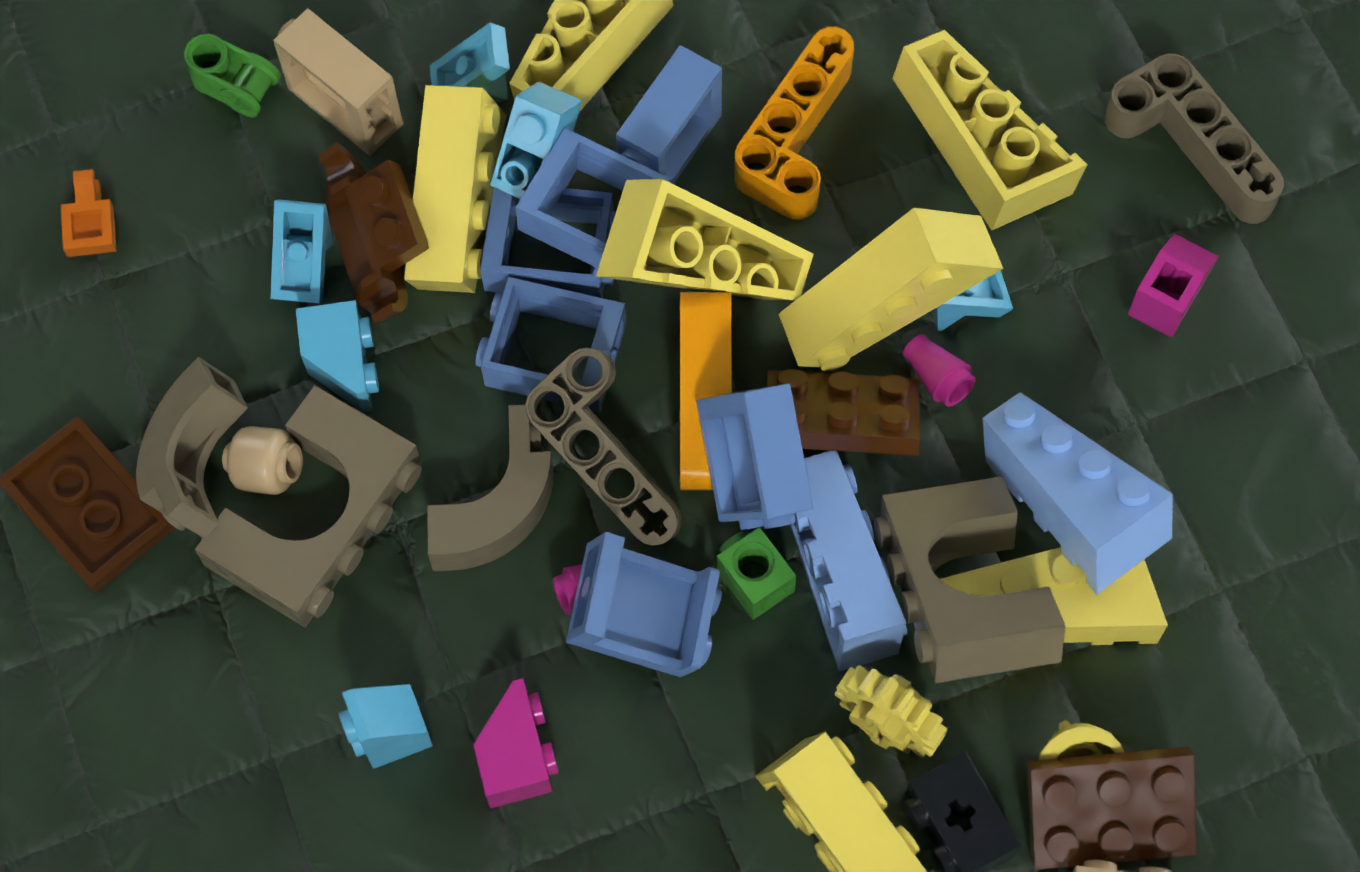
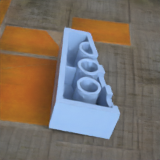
M1021 392L983 417L985 462L998 477L1003 476L1007 488L1019 502L1024 501L1033 511L1034 521L1044 532L1049 530L1061 544V553L1072 566L1077 564L1086 574V583L1096 594H1099L1172 539V493Z
M831 450L804 458L814 509L794 513L796 523L790 524V528L838 670L843 671L850 667L853 668L857 665L899 654L903 635L907 634L906 621L890 584L885 562L882 557H879L873 542L874 534L866 510H860L854 495L858 490L853 470L850 464L842 465L837 451Z

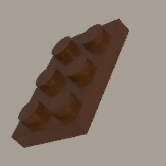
M798 369L768 370L767 387L788 383L791 385L802 449L919 455L920 407L918 378H904L899 375H887L884 377L854 375L848 372H837L834 374L803 372Z
M79 416L70 421L0 477V486L94 594L176 529L163 517L160 511L140 500L136 480Z
M1190 747L1027 761L1031 862L1035 870L1076 865L1082 866L1087 860H1104L1115 863L1196 855L1194 754Z

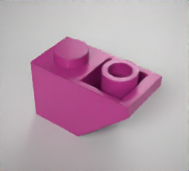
M1174 234L1160 250L1138 287L1128 315L1173 338L1219 256Z
M523 678L512 681L473 745L490 809L552 792L549 776L559 773L551 742L540 745L536 725L546 723L538 692L527 695Z

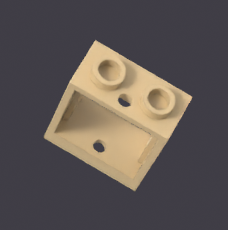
M308 8L298 18L289 20L281 27L273 42L288 89L371 156L403 125L392 76Z

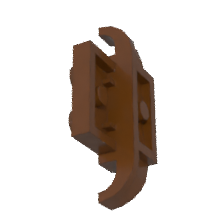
M335 143L318 154L320 163L327 172L325 204L354 291L352 295L365 311L372 314L374 323L381 324L389 318L397 316L407 308L408 294L399 267L428 250L429 246L400 164L388 159L373 170L365 173L357 159L346 148Z

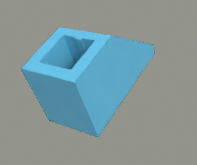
M541 82L535 83L518 94L514 100L490 186L521 199L563 129L566 128L574 131L583 100Z
M356 300L297 308L296 318L300 355L308 375L362 413L371 412V393L379 392V382L375 362L367 363L365 348L374 347L370 317L361 318Z
M410 684L355 688L342 692L348 710L338 714L349 744L351 743L356 757L366 754L373 769L433 746Z

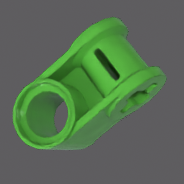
M202 34L196 36L187 43L184 50L186 65L194 87L201 93L227 104L235 111L248 117H256L261 109L260 101L270 86L277 85L281 80L282 75L280 71L267 59L260 55L246 52L215 35ZM207 62H218L215 66L210 68L201 67L203 64Z

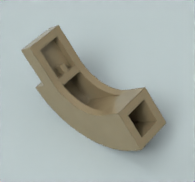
M197 357L178 377L156 408L140 446L136 468V484L140 500L160 511L173 527L181 531L188 528L201 537L206 538L219 525L204 490L203 478L206 463L217 441L248 407L235 380L200 357Z
M508 405L509 463L500 483L490 493L472 502L427 505L428 557L433 571L468 569L492 562L504 556L525 540L542 518L551 496L554 468L551 451L542 452V434L528 418L525 405Z

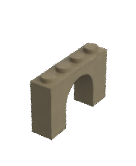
M315 385L285 426L295 443L302 450L336 469L348 480L349 499L339 520L327 531L316 537L291 541L274 537L225 508L217 518L219 525L206 538H203L195 548L205 567L306 628L314 616L319 618L328 609L334 597V591L332 590L343 574L348 576L356 569L364 553L362 547L373 532L378 534L385 528L393 512L392 504L402 491L407 493L413 488L422 470L419 453L414 443Z
M1003 476L882 495L881 517L874 518V533L877 545L880 549L886 548L888 551L887 569L891 584L893 586L900 585L902 590L900 595L902 614L906 624L914 623L916 629L914 642L918 660L920 663L928 662L935 683L1061 663L1066 625L1050 587L1000 595L979 596L957 591L943 583L934 574L937 568L953 559L1014 549L1018 511Z

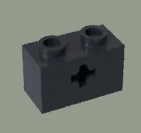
M966 751L909 781L905 793L908 800L903 802L905 811L918 831L925 828L935 844V847L931 849V854L941 872H989L1017 855L1021 843ZM951 812L957 819L965 816L968 818L969 821L965 832H963L959 825L952 827L947 825Z

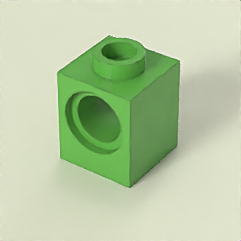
M760 527L748 535L744 532H739L720 547L719 551L721 553L717 555V569L720 570L719 576L752 620L795 592L796 574ZM747 562H758L766 568L767 572L761 577L749 578L743 575L739 569Z

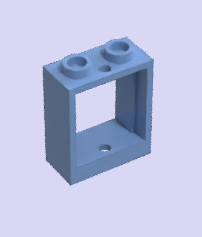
M680 45L617 132V153L671 178V183L674 184L722 115V67Z
M564 128L516 206L518 230L599 268L606 243L549 216L577 169L623 191L626 180L664 179L671 183V178Z
M494 188L480 268L484 291L504 293L508 277L599 298L603 296L604 286H613L614 279L596 277L598 268L592 265L590 274L508 266L516 220V206L520 198ZM566 188L549 216L560 221L597 224L595 238L606 243L616 214L613 207V194Z
M508 277L504 293H496L492 301L490 322H494L490 338L482 337L476 355V366L481 367L485 386L528 396L548 375L504 365L520 312L596 329L591 348L603 350L611 356L615 363L626 327L625 303ZM588 357L581 381L587 386L597 384L603 372L600 362L594 357ZM551 391L542 398V400L564 404L563 399L556 392ZM607 391L589 406L591 411L601 413Z
M790 383L696 400L719 522L739 521L740 530L762 526L764 528H774L796 523L794 513L814 509Z

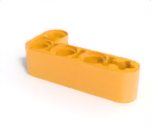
M826 27L819 30L813 36L740 140L735 150L734 181L737 188L750 198L793 220H803L810 217L816 211L819 204L820 172L817 166L798 155V153L851 76L854 40L844 29ZM823 61L826 62V70L823 69ZM808 90L814 92L815 95L802 96L798 92ZM778 126H784L789 128L791 131L787 133H778L772 129ZM761 163L766 167L761 170H753L748 168L747 165ZM800 185L808 189V191L794 193L788 190V188Z
M680 292V490H713L696 400L732 393L731 292Z

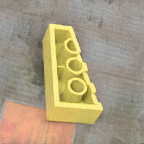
M554 0L547 12L549 19L541 34L535 35L509 83L514 100L518 94L535 83L541 82L583 100L580 108L581 111L674 6L673 0Z
M943 30L904 46L892 79L991 231L1073 195L1088 164L1076 153L1070 156L1055 142L1057 135L1044 123L1038 126L1019 108L1022 102L1009 90L1006 92L1000 90L987 78L989 71L949 33Z
M425 85L413 203L429 249L406 263L404 280L418 290L475 293L477 279L482 278L480 268L494 189V187L490 186L501 149L507 116L484 88Z
M664 179L626 180L596 277L704 292H731L733 296L762 300L795 301L802 295L814 254Z
M913 208L781 311L779 317L798 366L821 367L823 371H831L844 366L854 355L1003 269V266L982 216Z
M1061 547L940 579L943 583L957 591L979 596L1000 595L1050 587L1066 625L1064 643L1091 642V645H1113L1114 642L1138 641V644H1157L1168 626L1145 560L1141 561L1099 594H1096L1086 583V574L1077 564L1072 566L1061 553Z
M824 732L805 738L755 776L766 791L775 785L785 797L783 800L785 807L783 813L796 829L799 827L806 835L809 836L813 833L819 840L815 844L817 856L829 871L927 872L915 856L920 852L916 841L903 826L899 825L897 828L893 826L883 812L887 808L884 797L870 781L861 782L851 768V765L855 763L852 753L837 736L830 739L827 733Z

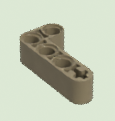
M1165 54L1123 77L1114 85L1104 114L1105 125L1111 133L1121 138H1133L1160 123L1239 220L1248 224H1258L1266 221L1271 216L1284 187V179L1280 171L1190 61L1178 54ZM1161 82H1169L1176 87H1167ZM1125 104L1134 106L1137 109V111L1127 110L1121 105ZM1189 117L1200 118L1205 124L1196 123ZM1218 153L1229 154L1235 160L1224 159Z
M595 348L578 349L571 353L530 392L525 405L526 414L531 423L637 539L644 544L652 546L661 545L675 537L680 530L682 524L681 510L664 489L589 409V406L607 391L615 380L616 367L613 359L603 350ZM590 356L600 362L603 371L601 379L593 386L585 385L578 377L579 364L583 359ZM551 391L561 396L565 406L562 416L556 421H551L544 417L540 407L542 398ZM584 429L592 431L599 439V451L591 459L583 458L575 448L576 437ZM617 468L628 470L634 477V490L629 496H618L610 487V475ZM647 490L652 497L643 501V503L653 513L661 509L666 512L668 517L664 520L663 524L668 530L664 532L658 528L651 532L646 526L650 521L648 513L642 507H638L631 512L627 505L639 500Z

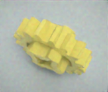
M857 665L855 669L852 667L848 669L836 687L835 696L842 700L840 702L841 707L851 711L849 715L850 721L869 735L872 742L885 749L891 746L907 754L912 750L919 757L923 758L925 754L931 757L945 737L947 728L941 724L943 721L941 716L930 712L932 708L931 702L922 697L911 686V682L897 674H894L893 677H886L873 668L868 672L861 665Z

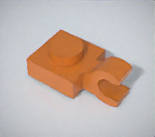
M93 169L73 171L75 203L61 205L63 251L67 257L117 252L114 206L111 200H101L99 179L95 180Z

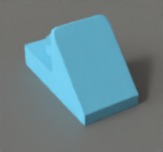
M489 22L430 65L432 86L484 88L496 103L506 101L508 93L505 73L510 70L505 28Z
M279 199L274 201L270 299L320 303L324 299L326 250L333 245V235L326 204Z
M1000 270L933 309L931 312L937 331H942L965 315L1000 318L1011 311L1013 306Z

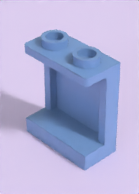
M604 532L587 543L566 643L677 677H683L700 669L708 660L712 648V637L708 635L711 616L716 613L722 596V589L720 586H717L720 570L709 566L702 571H693L623 548L625 537L609 532Z

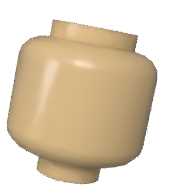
M247 426L241 428L233 436L231 442L225 446L222 464L235 488L244 492L277 495L285 492L299 478L302 471L303 455L300 446L295 443L289 432L278 428Z

